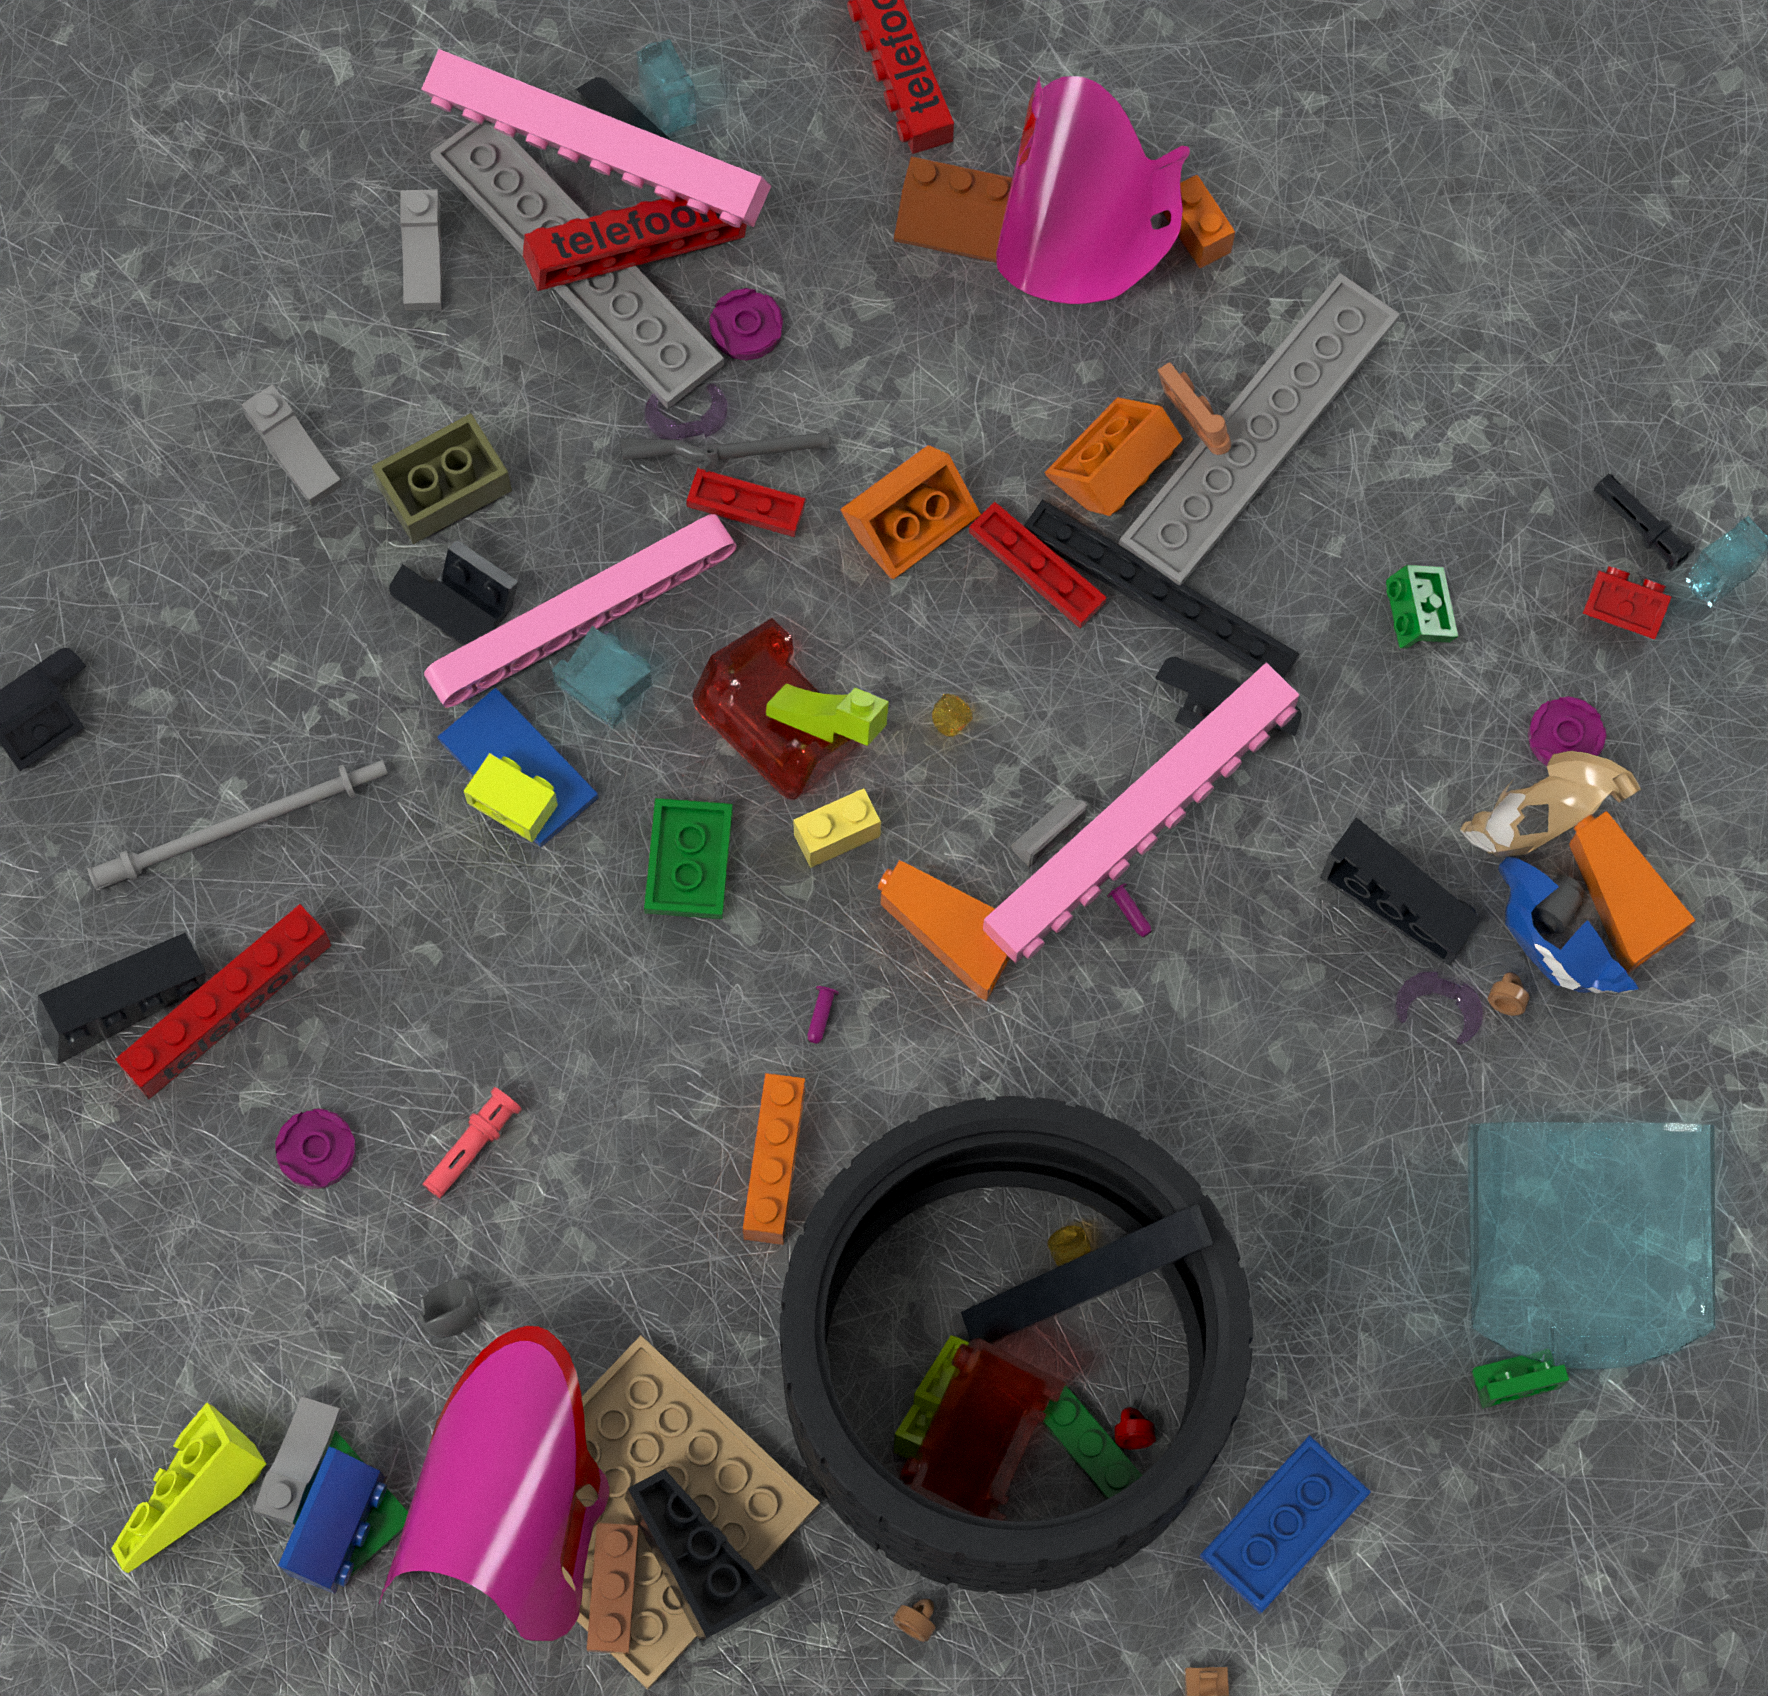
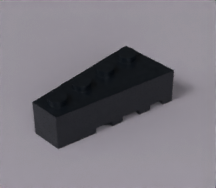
M665 1469L627 1488L624 1499L702 1647L777 1606L781 1597L772 1587H768L756 1573L757 1571L741 1557L727 1541L728 1538L705 1517L700 1507Z

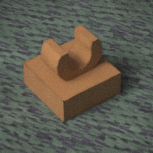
M1228 1667L1184 1669L1185 1696H1229Z

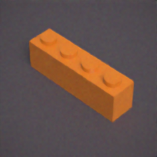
M765 1073L743 1222L744 1240L784 1245L805 1097V1078Z

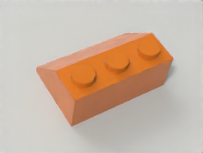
M1117 397L1044 473L1053 483L1088 511L1111 516L1123 507L1125 500L1136 488L1147 482L1149 475L1161 462L1171 457L1173 450L1182 442L1183 438L1162 406Z
M930 445L924 447L840 509L858 542L891 579H895L981 515L950 455Z

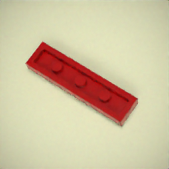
M993 502L969 526V533L1080 629L1106 603L1107 597L996 502Z

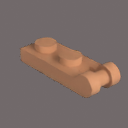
M1170 362L1157 369L1165 394L1208 449L1216 455L1227 453L1231 448V440L1227 433L1224 418L1221 415L1214 414L1211 405L1203 395L1200 397L1196 396L1194 385L1184 371L1179 374Z

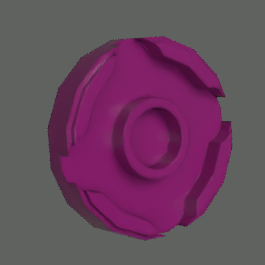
M744 288L733 290L717 301L710 315L709 327L712 340L721 352L731 358L747 361L761 358L773 351L781 340L783 318L780 307L772 297L767 294L764 296L761 293H757L754 289Z
M1567 696L1542 704L1533 715L1527 734L1531 750L1536 758L1547 766L1552 755L1567 751L1599 756L1604 748L1607 736L1606 729L1600 720V714L1593 706L1584 700Z
M312 1109L313 1111L300 1112L293 1115L281 1127L275 1141V1152L281 1171L294 1184L307 1189H321L339 1182L350 1171L356 1157V1140L349 1125L338 1114L325 1109Z

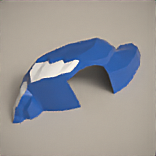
M1507 856L1498 867V871L1506 884L1511 888L1505 909V925L1525 954L1553 984L1580 993L1594 992L1597 994L1605 992L1613 994L1621 992L1625 994L1639 989L1634 980L1628 976L1626 970L1613 960L1602 939L1588 920L1575 932L1561 950L1544 940L1532 924L1531 912L1559 886L1546 874L1518 858Z

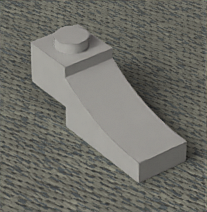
M438 189L401 190L400 224L402 232L405 311L441 310L442 241L441 203Z
M273 384L241 404L246 419L266 443L269 452L311 506L342 486L338 475L320 453L295 416L294 411Z
M301 1396L281 1448L270 1470L266 1473L253 1509L255 1513L295 1526L331 1444L342 1413L340 1408Z

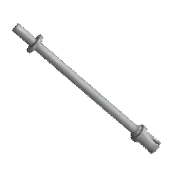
M383 760L349 773L346 772L344 765H341L338 769L340 776L142 853H129L128 850L120 852V857L95 867L87 868L96 892L128 878L130 881L139 879L138 874H141L143 868L346 790L348 796L354 798L356 795L353 787L387 775L388 772Z

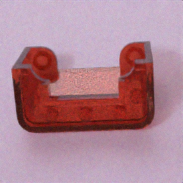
M771 618L710 656L694 689L693 703L699 714L782 796L795 800L808 792L861 743L842 735L835 742L830 743L766 716L767 703L786 683L804 690L820 693L789 663L794 651L793 639L786 630Z
M976 1338L968 1345L962 1343L957 1349L951 1364L956 1367L915 1458L910 1456L907 1459L899 1478L904 1481V1485L951 1510L975 1517L1004 1521L1006 1515L999 1512L998 1506L1006 1505L1009 1499L1005 1495L1037 1423L1043 1422L1046 1414L1043 1411L1047 1407L1049 1400L1057 1402L1066 1383L980 1338Z

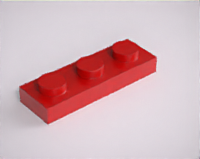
M697 468L686 505L692 509L795 537L806 505V498Z

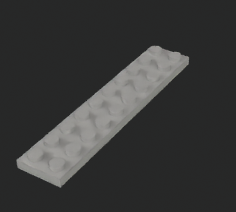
M484 120L482 125L470 122L430 152L431 160L522 256L524 235L541 227L550 228L566 224L568 221L576 218H589L513 137L496 131L494 129L495 124ZM636 266L552 287L667 409L724 365L723 356Z
M1339 273L1222 415L1231 440L1230 450L1222 455L1213 454L1201 440L1120 538L1119 545L1160 571L1179 586L1184 583L1398 321L1400 313Z

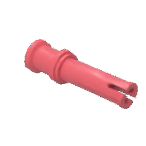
M494 1087L491 1090L492 1097L477 1114H471L468 1121L470 1125L423 1182L422 1185L439 1199L458 1179L488 1141H497L500 1137L499 1131L510 1117L521 1112V1107L498 1088ZM501 1107L500 1111L496 1114V1116L492 1120H489L492 1117V1115L497 1111V1109ZM462 1152H465L463 1156L459 1159V1161L454 1165V1167L450 1169L449 1167L458 1158V1156Z

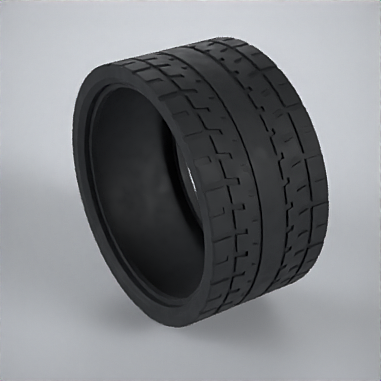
M996 1096L995 1100L986 1101L985 1097L958 1102L956 1105L949 1107L943 1106L919 1115L914 1122L910 1123L908 1120L882 1135V1138L877 1142L874 1141L851 1160V1166L848 1169L843 1168L825 1189L824 1196L818 1199L803 1225L804 1234H799L792 1251L781 1298L780 1347L789 1422L792 1424V1433L802 1460L805 1461L807 1470L821 1494L826 1493L828 1504L846 1525L849 1524L854 1529V1533L876 1551L879 1548L883 1550L886 1558L909 1571L919 1572L920 1576L945 1585H948L949 1582L959 1584L958 1588L977 1592L997 1591V1594L1027 1593L1029 1589H1036L1037 1592L1066 1587L1067 1584L1072 1582L1077 1584L1103 1574L1108 1566L1112 1569L1136 1555L1140 1549L1152 1543L1168 1528L1170 1522L1174 1521L1184 1510L1225 1446L1233 1430L1232 1426L1241 1410L1247 1390L1245 1387L1251 1370L1253 1348H1250L1249 1344L1253 1340L1252 1307L1249 1306L1250 1292L1244 1267L1240 1268L1239 1266L1240 1255L1230 1231L1226 1229L1223 1223L1224 1219L1210 1197L1203 1195L1200 1191L1201 1185L1182 1164L1179 1165L1171 1154L1150 1138L1147 1141L1141 1137V1132L1115 1118L1106 1117L1104 1113L1077 1104L1075 1107L1066 1105L1065 1101L1036 1097L1035 1099L1026 1098V1096ZM991 1187H1023L1047 1191L1070 1198L1092 1208L1110 1219L1126 1233L1131 1234L1187 1207L1199 1205L1213 1245L1159 1269L1180 1311L1188 1347L1189 1385L1181 1425L1175 1440L1162 1457L1142 1477L1120 1493L1082 1511L1052 1519L999 1521L975 1517L944 1507L904 1485L877 1461L854 1432L839 1403L827 1363L826 1344L830 1322L841 1291L858 1261L880 1236L908 1214L933 1201L960 1192Z

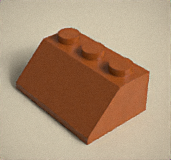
M911 156L902 189L894 241L997 263L996 251L1012 177Z

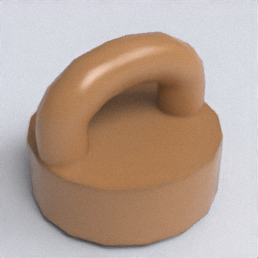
M1514 972L1506 973L1502 981L1494 983L1488 996V1001L1495 1010L1511 1016L1523 1014L1530 999L1527 991L1523 989L1521 979Z
M921 1599L912 1608L900 1605L893 1617L895 1625L916 1640L928 1641L936 1629L935 1625L929 1620L934 1612V1602L930 1599Z

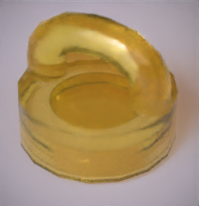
M949 693L943 694L932 710V720L936 729L948 737L957 735L973 718L969 706L958 696Z
M1073 1225L1060 1228L1047 1241L1050 1254L1058 1267L1091 1252L1085 1230Z

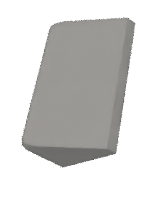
M1063 799L1011 845V849L1028 867L1033 866L1085 820L1087 804L1081 800Z

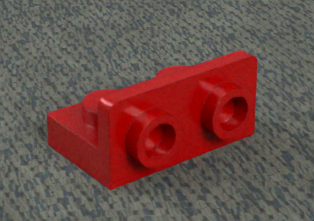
M1608 566L1606 572L1597 570L1595 581L1582 613L1655 640L1672 598L1664 593L1666 586L1645 578L1643 584L1639 585L1628 581L1630 573Z

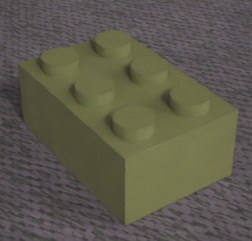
M471 413L371 466L379 490L413 544L512 491L507 469Z

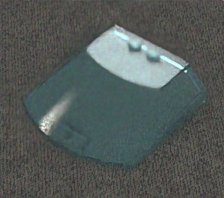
M1660 1122L1468 1123L1471 1328L1495 1344L1526 1358L1540 1362L1550 1361L1551 1365L1556 1366L1564 1364L1568 1368L1594 1370L1640 1365L1666 1354L1671 1355L1681 1351L1682 1347L1698 1338L1705 1337L1715 1329V1128L1713 1124Z

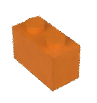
M1195 175L1180 183L1183 213L1178 237L1198 267L1202 268L1231 253L1236 231L1199 176ZM1168 210L1163 211L1162 213L1164 214V216L1166 217V219H1167L1168 222L1170 223V221H1171V213H1170V211H1168Z

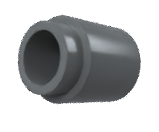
M1559 875L1555 880H1552L1559 887L1541 901L1531 912L1533 923L1540 931L1546 934L1563 933L1583 903L1584 889L1580 883L1571 877Z

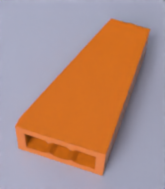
M1606 811L1596 819L1591 814L1580 821L1574 827L1576 833L1569 846L1617 959L1627 974H1629L1685 934L1696 920Z
M899 860L894 870L888 868L879 882L878 889L882 891L881 905L979 998L987 1001L1010 960V957L983 931L984 919L995 908Z

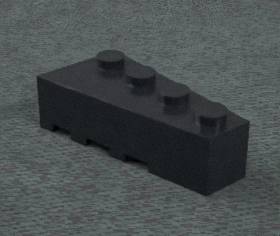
M1357 817L1330 852L1320 876L1322 880L1448 966L1453 962L1482 919L1476 914L1475 909L1471 905L1454 897Z
M183 933L39 994L37 1027L56 1064L59 1065L180 1000H186L205 984L206 970L186 933Z

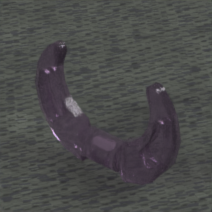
M708 384L707 390L712 397L710 409L701 416V421L681 423L678 426L676 421L663 417L657 408L658 398L652 394L645 406V420L651 432L660 439L680 440V438L699 436L703 433L706 438L715 434L727 418L728 405L723 392L714 384Z
M1439 972L1418 973L1405 981L1397 993L1395 1004L1396 1014L1401 1023L1407 1020V1010L1410 1003L1418 997L1430 995L1433 990V992L1450 999H1457L1455 1005L1463 1014L1464 1028L1456 1043L1462 1045L1475 1036L1482 1023L1483 1009L1479 996L1474 989L1464 982L1462 987H1460L1458 984L1437 978Z

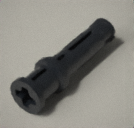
M1606 475L1595 486L1594 492L1598 493L1643 537V546L1648 550L1653 549L1667 563L1666 568L1669 571L1677 569L1693 553L1695 547L1691 543L1686 544L1671 530L1672 525L1668 521H1659L1614 478V475Z

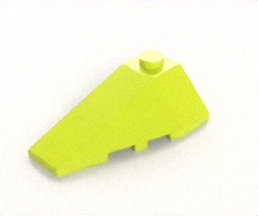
M208 1402L179 1435L173 1445L179 1451L167 1471L159 1468L153 1478V1481L157 1483L149 1501L137 1505L111 1548L121 1569L126 1573L137 1568L239 1497L248 1485L258 1479L261 1470L266 1465L255 1444Z

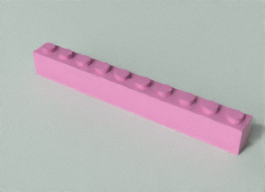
M438 49L421 89L432 98L430 103L437 108L451 112L454 107L463 111L462 116L474 123L482 125L484 120L495 124L494 129L504 135L514 138L515 133L526 136L525 141L534 147L546 150L547 145L559 149L557 154L569 161L578 163L579 158L591 162L589 167L599 173L610 176L611 171L623 175L622 181L634 187L642 189L644 184L655 188L654 193L664 199L674 202L676 197L688 201L686 206L705 215H707L709 210L721 214L719 217L721 221L740 228L741 223L754 227L771 188V185L759 175Z
M1266 662L984 919L983 931L1015 963L1023 956L1027 959L1033 957L1045 944L1042 939L1050 931L1054 930L1058 933L1065 928L1073 919V916L1070 914L1080 904L1084 907L1091 904L1102 891L1099 887L1109 877L1113 881L1118 879L1129 868L1130 864L1127 861L1137 852L1143 855L1149 851L1158 841L1155 835L1165 826L1169 829L1175 827L1186 815L1184 809L1192 801H1195L1197 804L1202 802L1213 791L1214 786L1212 783L1221 775L1228 778L1242 763L1239 758L1249 749L1253 753L1258 751L1270 738L1267 733L1275 725L1285 726L1297 713L1295 707L1299 694Z

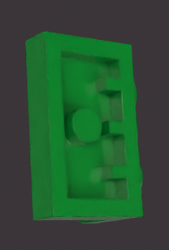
M1405 565L1387 578V596L1390 601L1394 630L1397 634L1400 648L1408 649L1418 641L1450 643L1458 637L1444 567Z
M1548 1349L1478 1366L1471 1371L1482 1409L1558 1390L1569 1381L1565 1365L1555 1366Z

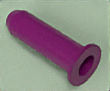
M1124 883L1111 891L1107 897L1114 899L1136 933L1141 937H1145L1151 933V926L1126 891L1125 887L1127 884Z
M816 986V990L819 993L807 1034L808 1041L815 1044L820 1043L823 1039L834 995H839L838 991L824 986Z

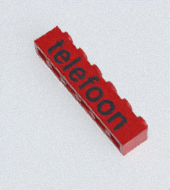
M904 0L848 1L847 7L853 23L859 22L862 30L859 31L862 47L865 52L870 51L874 59L871 65L877 82L883 81L885 86L884 99L890 113L895 111L899 120L896 122V128L901 142H908L912 154L953 142L954 121Z
M676 197L674 202L667 199L652 202L643 201L629 208L607 210L601 215L585 219L576 218L568 221L566 224L550 228L541 227L524 235L523 258L537 290L540 291L745 237L747 225L741 223L740 228L721 221L719 219L721 214L709 210L707 215L694 211L686 206L688 201Z
M299 904L116 1057V1062L149 1100L332 945L326 931Z

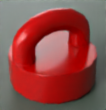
M1126 1407L1122 1410L1121 1422L1114 1427L1115 1443L1120 1448L1129 1450L1143 1449L1151 1446L1156 1441L1154 1423L1146 1420L1142 1413L1134 1407Z

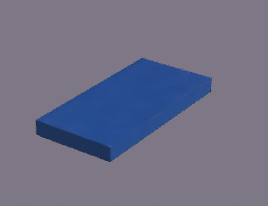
M494 688L437 736L439 742L472 776L476 774L490 753L499 759L503 756L510 758L522 768L521 772L532 779L535 776H539L554 787L553 791L556 794L558 806L534 839L540 848L599 798L598 793L497 688Z
M1309 1435L1200 1554L1199 1558L1261 1614L1371 1491Z

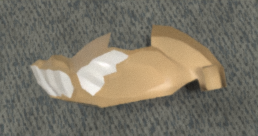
M1576 751L1552 755L1547 765L1549 777L1529 788L1510 790L1506 793L1509 785L1512 783L1511 781L1497 799L1492 812L1482 811L1475 814L1472 821L1465 822L1462 825L1460 832L1472 845L1496 857L1526 855L1593 814L1608 795H1612L1620 803L1641 789L1633 774L1612 760ZM1548 804V832L1520 836L1517 825L1525 818L1521 810L1527 805Z

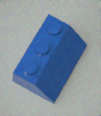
M329 1447L278 1566L290 1577L336 1594L339 1585L345 1587L354 1567V1563L350 1562L356 1546L362 1547L368 1536L371 1524L366 1521L372 1506L375 1508L380 1506L387 1490V1484L383 1483L385 1476L382 1472L335 1448Z

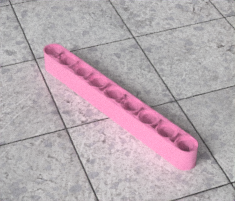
M716 514L707 515L438 659L424 671V676L445 708L456 706L724 561L734 553L737 545Z

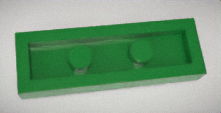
M1066 1385L1035 1410V1416L1106 1500L1120 1493L1143 1476Z

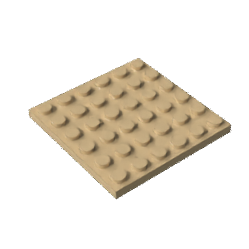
M641 1335L582 1396L587 1449L607 1477L609 1498L604 1512L598 1518L592 1531L585 1566L582 1601L577 1622L588 1632L597 1523L638 1525L624 1499L627 1488L663 1469L673 1477L700 1507L705 1517L715 1527L720 1529L728 1538L727 1541L757 1572L820 1505L818 1500ZM590 1484L585 1485L576 1493L578 1499L585 1507L593 1505L599 1497ZM639 1527L630 1654H610L649 1690L692 1644L697 1635ZM562 1567L565 1580L575 1591L571 1576Z

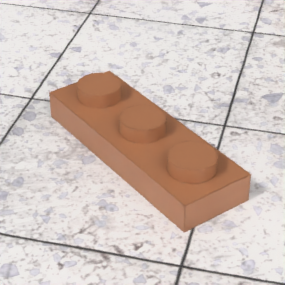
M597 1523L587 1639L588 1652L630 1654L639 1525Z

